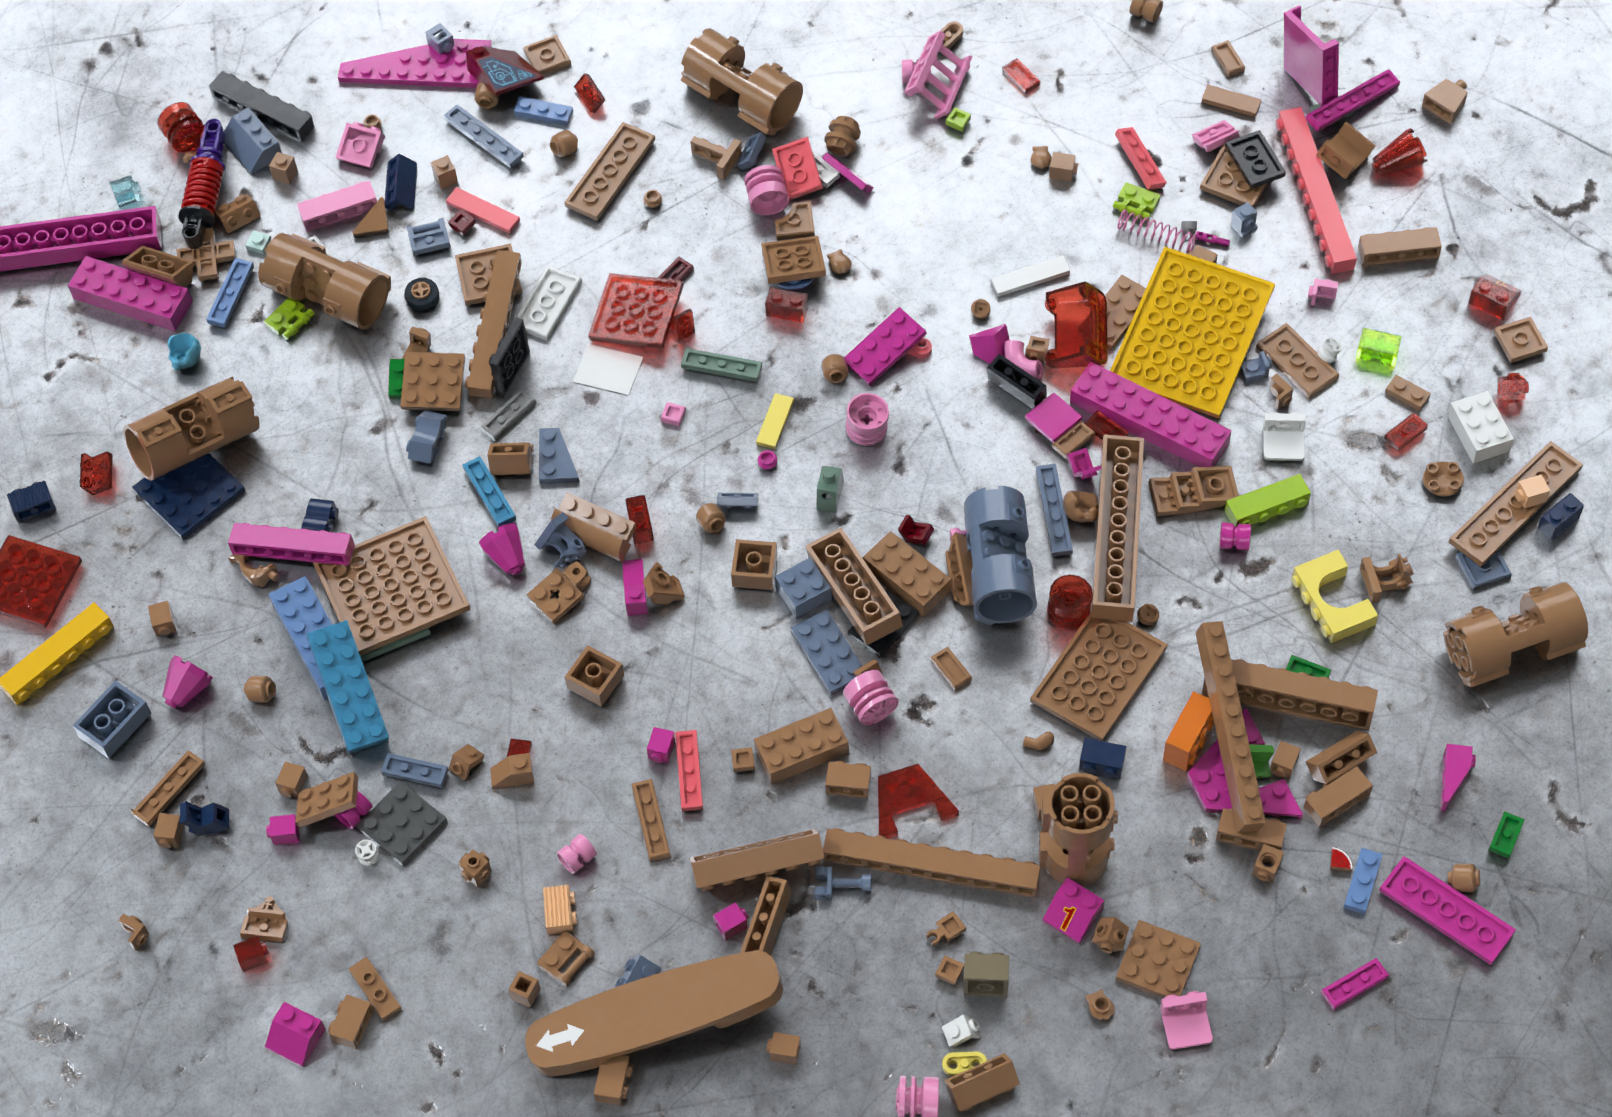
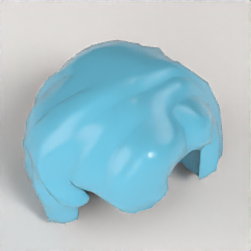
M187 333L170 336L167 342L170 352L168 358L174 370L179 371L180 369L191 368L199 360L202 348L199 340L194 335Z

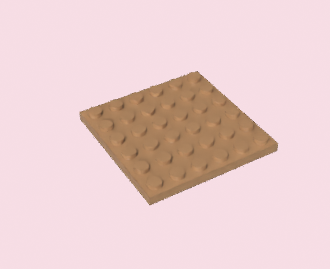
M426 516L356 544L349 566L313 562L339 622L348 621L360 656L471 610Z

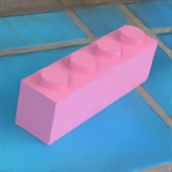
M370 180L310 200H305L298 203L297 206L306 232L367 213L375 205L377 199Z

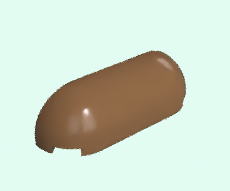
M955 532L950 538L952 542L949 551H946V562L949 577L951 578L952 593L956 602L963 606H973L971 587L972 555L968 551L966 537Z

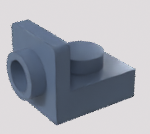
M1262 351L1259 354V358L1244 361L1240 369L1244 381L1249 382L1267 378L1269 369L1272 368L1271 360Z

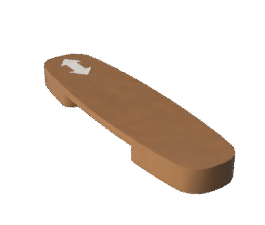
M759 950L705 960L651 975L588 997L535 1021L528 1028L525 1035L527 1054L535 1068L541 1074L550 1077L599 1068L600 1064L605 1063L609 1058L658 1045L712 1025L717 1028H725L774 1006L781 999L783 993L782 977L772 956Z

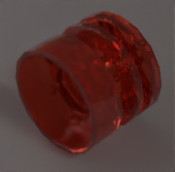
M177 102L169 105L161 112L157 120L158 128L177 152L185 153L192 151L200 145L205 124L188 103Z
M1071 574L1063 575L1052 583L1047 614L1054 625L1070 630L1079 628L1090 614L1093 597L1091 585L1084 578Z

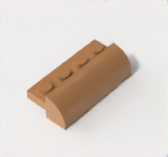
M566 492L559 508L554 509L551 520L564 512L569 517L565 525L582 540L584 546L623 562L631 546L629 541L638 524Z

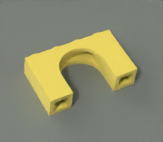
M1339 550L1294 567L1293 576L1291 577L1293 585L1299 588L1303 602L1311 608L1312 617L1315 621L1318 620L1321 625L1322 634L1324 637H1328L1331 643L1375 626L1378 614L1369 599L1349 607L1337 608L1327 604L1321 598L1319 590L1322 586L1346 576L1348 565Z

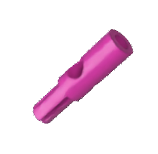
M1196 231V240L1229 246L1230 244L1229 239Z

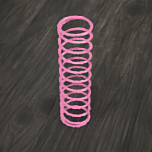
M1127 210L1122 211L1117 225L1118 229L1121 228L1126 216V220L1122 229L1124 231L1127 221L1133 214V223L1129 231L1131 233L1136 220L1140 216V225L1136 234L1137 236L1139 235L1141 226L1147 219V228L1144 233V238L1147 235V231L1150 225L1154 221V230L1151 236V240H1153L1154 234L1158 226L1161 224V233L1158 239V243L1161 240V236L1164 230L1168 226L1169 229L1165 245H1167L1168 239L1172 231L1176 229L1172 248L1174 247L1176 239L1179 236L1180 232L1183 231L1179 250H1181L1182 244L1186 236L1190 233L1186 253L1192 251L1197 237L1196 233L1192 236L1191 232L1189 231L1184 236V230L1181 229L1177 234V227H1173L1170 231L1169 224H1167L1163 228L1162 222H1159L1156 226L1155 219L1149 223L1148 217L1144 218L1142 221L1141 214L1135 218L1134 212H1132L1128 216Z

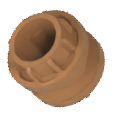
M843 115L831 120L828 126L831 132L826 133L824 137L827 150L834 155L843 157L848 156L850 152H854L857 146L855 140H858L861 135L858 122L851 117Z

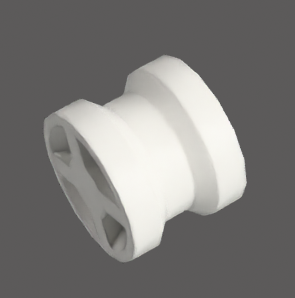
M1326 338L1323 346L1318 350V355L1322 360L1333 363L1337 359V354L1342 351V345L1333 338Z
M366 839L356 845L355 853L362 865L371 866L378 861L379 852L373 841Z

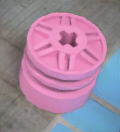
M774 165L758 166L746 174L744 184L750 208L754 213L767 216L776 214L787 207L789 195L785 186L783 171L779 167Z
M863 393L853 397L849 402L845 428L848 437L858 445L871 446L881 442L885 437L889 410L884 399L876 394Z
M870 670L858 675L847 684L843 691V696L848 704L854 708L855 715L858 716V720L863 725H872L884 720L899 704L898 698L893 694V690L888 687L886 679L879 670Z
M900 1076L896 1093L898 1117H905L906 1114H910V1117H916V1114H921V1117H938L939 1077H924L922 1087H917L916 1077L912 1076L911 1087L906 1086V1076Z

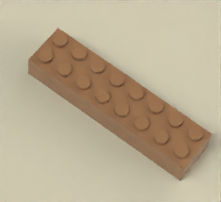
M1231 659L1240 704L1369 731L1378 690L1369 686L1352 685L1346 681H1333L1327 677H1314L1303 672H1290L1284 668L1276 669L1267 667L1264 664H1252L1242 659ZM1204 677L1202 695L1209 697Z

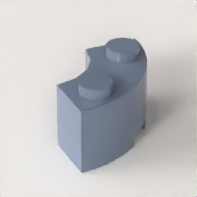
M424 411L417 416L415 432L406 446L408 459L429 464L434 460L439 451L436 448L438 440L443 439L447 415Z

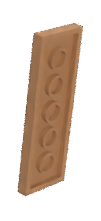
M622 122L565 200V207L598 221L654 143L655 135Z

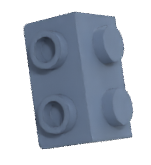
M642 955L629 958L624 966L625 972L617 980L614 988L658 974L662 968Z

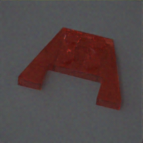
M918 763L878 776L880 836L886 838L897 836L898 830L892 815L933 802L940 821L959 816V811Z

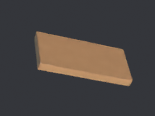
M1287 323L1256 344V347L1261 352L1264 351L1266 357H1269L1271 362L1308 398H1311L1339 378V373L1330 364L1322 360L1318 353Z

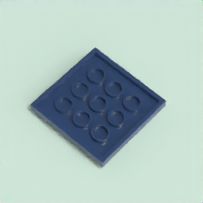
M210 453L152 481L144 477L132 486L133 491L182 539H185L245 491L244 486Z

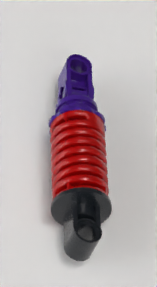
M209 119L204 125L200 148L197 150L196 156H193L189 163V174L187 176L181 209L178 213V219L183 224L182 235L187 247L190 249H198L202 246L205 229L211 228L215 222L214 214L225 170V164L222 162L225 133L218 119Z

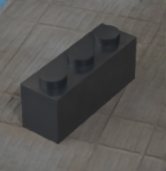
M998 354L987 367L989 380L1030 408L1034 409L1047 397L1046 385L1001 354Z

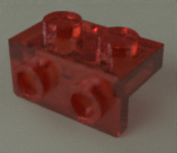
M108 451L94 457L86 453L81 454L79 483L83 490L91 495H96L112 488L113 454Z

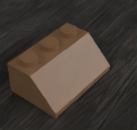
M141 246L122 260V264L128 270L178 286L187 287L193 280V261L145 246Z

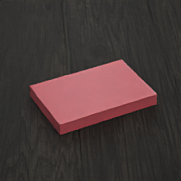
M808 136L772 149L776 165L783 171L789 200L823 189Z

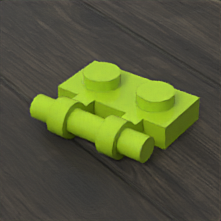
M1125 182L1118 195V201H1114L1112 208L1118 209L1120 213L1123 210H1127L1129 214L1134 212L1135 218L1141 214L1142 219L1146 217L1150 219L1151 213L1154 212L1161 195Z
M288 298L264 320V323L278 335L285 330L282 336L288 340L291 336H295L298 333L300 327L308 324L311 321L310 318L315 313L311 309L304 313L306 310L305 305L292 298Z

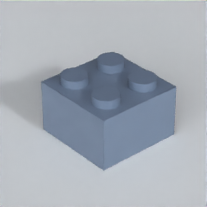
M811 558L775 576L776 589L796 619L832 600L831 587Z

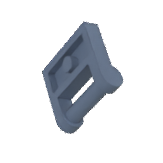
M444 218L419 226H406L413 256L451 247Z

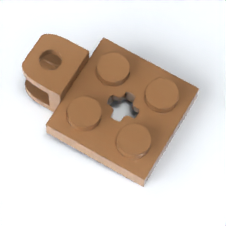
M574 562L562 572L556 568L526 595L555 624L585 597L581 591L589 585L591 578L587 570L579 562ZM559 592V598L551 599L552 593Z

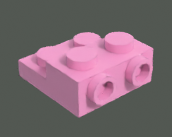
M358 122L353 124L346 123L335 158L372 169L376 154L381 151L385 135L377 127L371 126V128L364 127L365 125Z

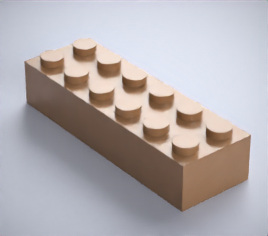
M842 528L805 546L808 558L812 559L831 587L832 595L866 646L903 627L900 612Z
M816 829L689 858L695 885L702 890L712 889L714 884L723 883V885L736 883L735 879L744 878V880L757 878L756 874L765 873L766 876L778 873V869L786 868L787 871L798 869L799 864L807 863L808 866L820 863L821 859H825L820 835Z

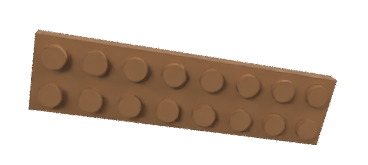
M1550 441L1450 537L1448 543L1481 567L1582 469L1583 464ZM1542 475L1551 490L1547 502L1524 509L1521 502H1518L1515 496L1519 481Z

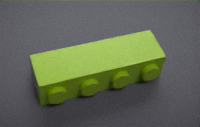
M1297 474L1227 500L1225 513L1235 527L1238 524L1252 525L1259 521L1265 522L1278 514L1284 515L1289 510L1306 506L1309 503L1311 492L1301 474Z

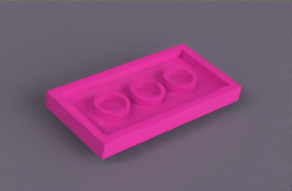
M898 307L844 358L847 366L871 386L916 345L927 332L902 308Z

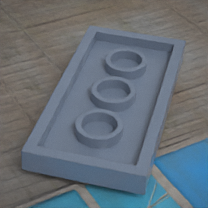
M828 610L791 627V632L830 695L845 689L847 684L855 678L853 672L862 667V664Z

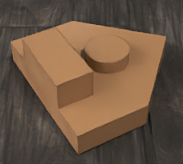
M656 562L643 580L648 597L651 598L654 604L669 605L673 600L682 601L685 594L679 579L674 575L670 576L662 570L663 566Z

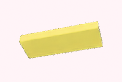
M774 394L756 440V445L776 449L794 403L793 397Z

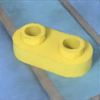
M977 1051L949 1053L943 1058L942 1068L946 1075L953 1077L973 1068V1063L981 1064L986 1062L987 1059L984 1054ZM951 1064H956L958 1067L956 1069H951L949 1066Z

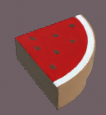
M1332 847L1330 870L1352 872L1353 864L1348 854L1339 848Z

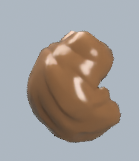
M1067 491L1063 500L1066 516L1075 522L1094 521L1098 516L1097 496L1093 493Z

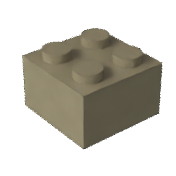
M977 951L965 953L963 995L1008 997L1009 955L999 952L992 953V955L982 954Z

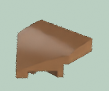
M271 896L265 898V902L255 908L249 907L247 909L248 915L245 916L240 931L242 939L284 942L288 920L285 917L284 911L280 910Z

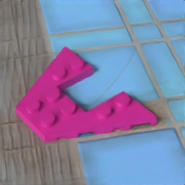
M1245 708L1242 714L1249 745H1265L1250 713ZM1217 739L1187 774L1205 812L1212 813L1222 812L1223 808H1232ZM1284 779L1259 788L1264 815L1302 818L1303 814Z

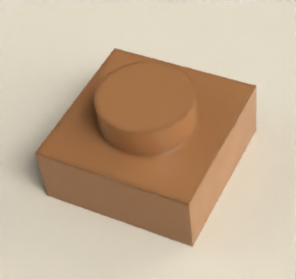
M752 747L731 750L734 772L755 770Z
M944 955L935 973V977L955 986L964 969V964Z

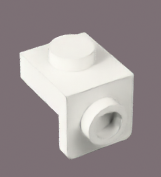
M962 1015L942 1026L948 1045L952 1048L970 1038H981L980 1026L973 1017Z

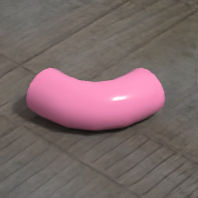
M1018 340L1005 341V358L1036 379L1041 380L1043 376L1042 362L1040 360H1029L1025 357L1024 342Z

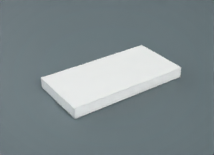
M546 266L517 315L518 318L524 320L526 333L548 341L582 283V278Z

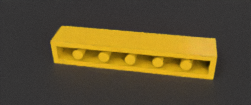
M93 602L1 676V690L16 705L28 699L30 694L43 687L46 681L59 674L67 664L75 661L83 651L91 648L98 639L107 635L114 627L110 617Z

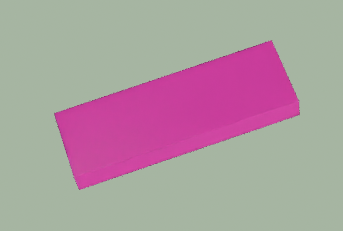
M827 152L822 157L824 161L861 190L867 193L873 190V186L835 156Z
M1375 958L1321 990V993L1332 1009L1335 1010L1388 979L1389 974L1379 960Z

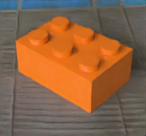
M1194 691L1192 692L1165 742L1163 761L1184 771L1187 770L1189 765H1194L1198 756L1196 754L1198 749H1202L1207 740V737H1205L1207 732H1211L1215 726L1208 697Z

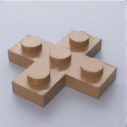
M213 228L205 229L203 244L198 249H190L188 247L176 249L177 257L193 261V266H197L199 281L217 279V263L232 261L236 258L234 241L215 243Z

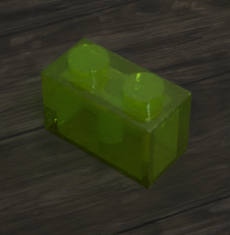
M1363 327L1356 358L1395 366L1402 336Z

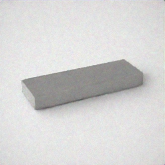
M520 389L480 427L481 431L496 441L536 404V399L523 389Z

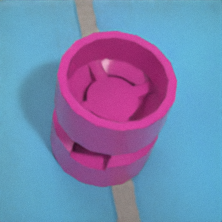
M1222 522L1220 549H1231L1235 546L1237 550L1249 551L1251 524H1238L1235 527L1233 523Z
M357 791L356 807L334 816L343 825L353 829L360 822V815L365 816L373 806L362 793Z

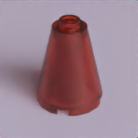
M1413 129L1405 130L1373 157L1371 166L1375 173L1379 172L1383 175L1427 162V159H1424L1427 156L1424 146L1418 136L1416 138L1413 137Z

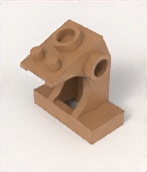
M1398 554L1397 559L1391 560L1389 566L1375 567L1370 556L1362 558L1360 571L1371 603L1379 602L1383 591L1403 590L1413 583L1411 575L1414 572L1411 564H1406L1408 562L1407 557L1402 558L1401 554ZM1388 575L1393 577V580L1382 581L1381 577Z

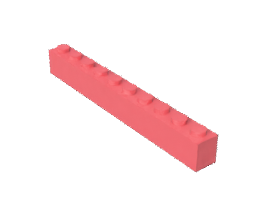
M1302 107L1279 111L1276 127L1278 131H1281L1282 144L1286 145L1287 158L1292 162V172L1298 178V189L1303 192L1304 205L1308 206L1310 221L1313 220L1314 233L1320 239L1319 246L1320 250L1325 253L1326 266L1330 267L1332 274L1355 270L1357 257L1321 159L1316 156L1318 151Z

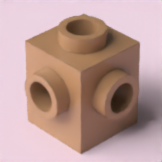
M472 849L469 853L464 854L459 861L461 877L478 887L492 872L489 864L490 859L483 852L478 853Z
M1116 917L1100 918L1092 942L1105 953L1122 951L1129 927Z

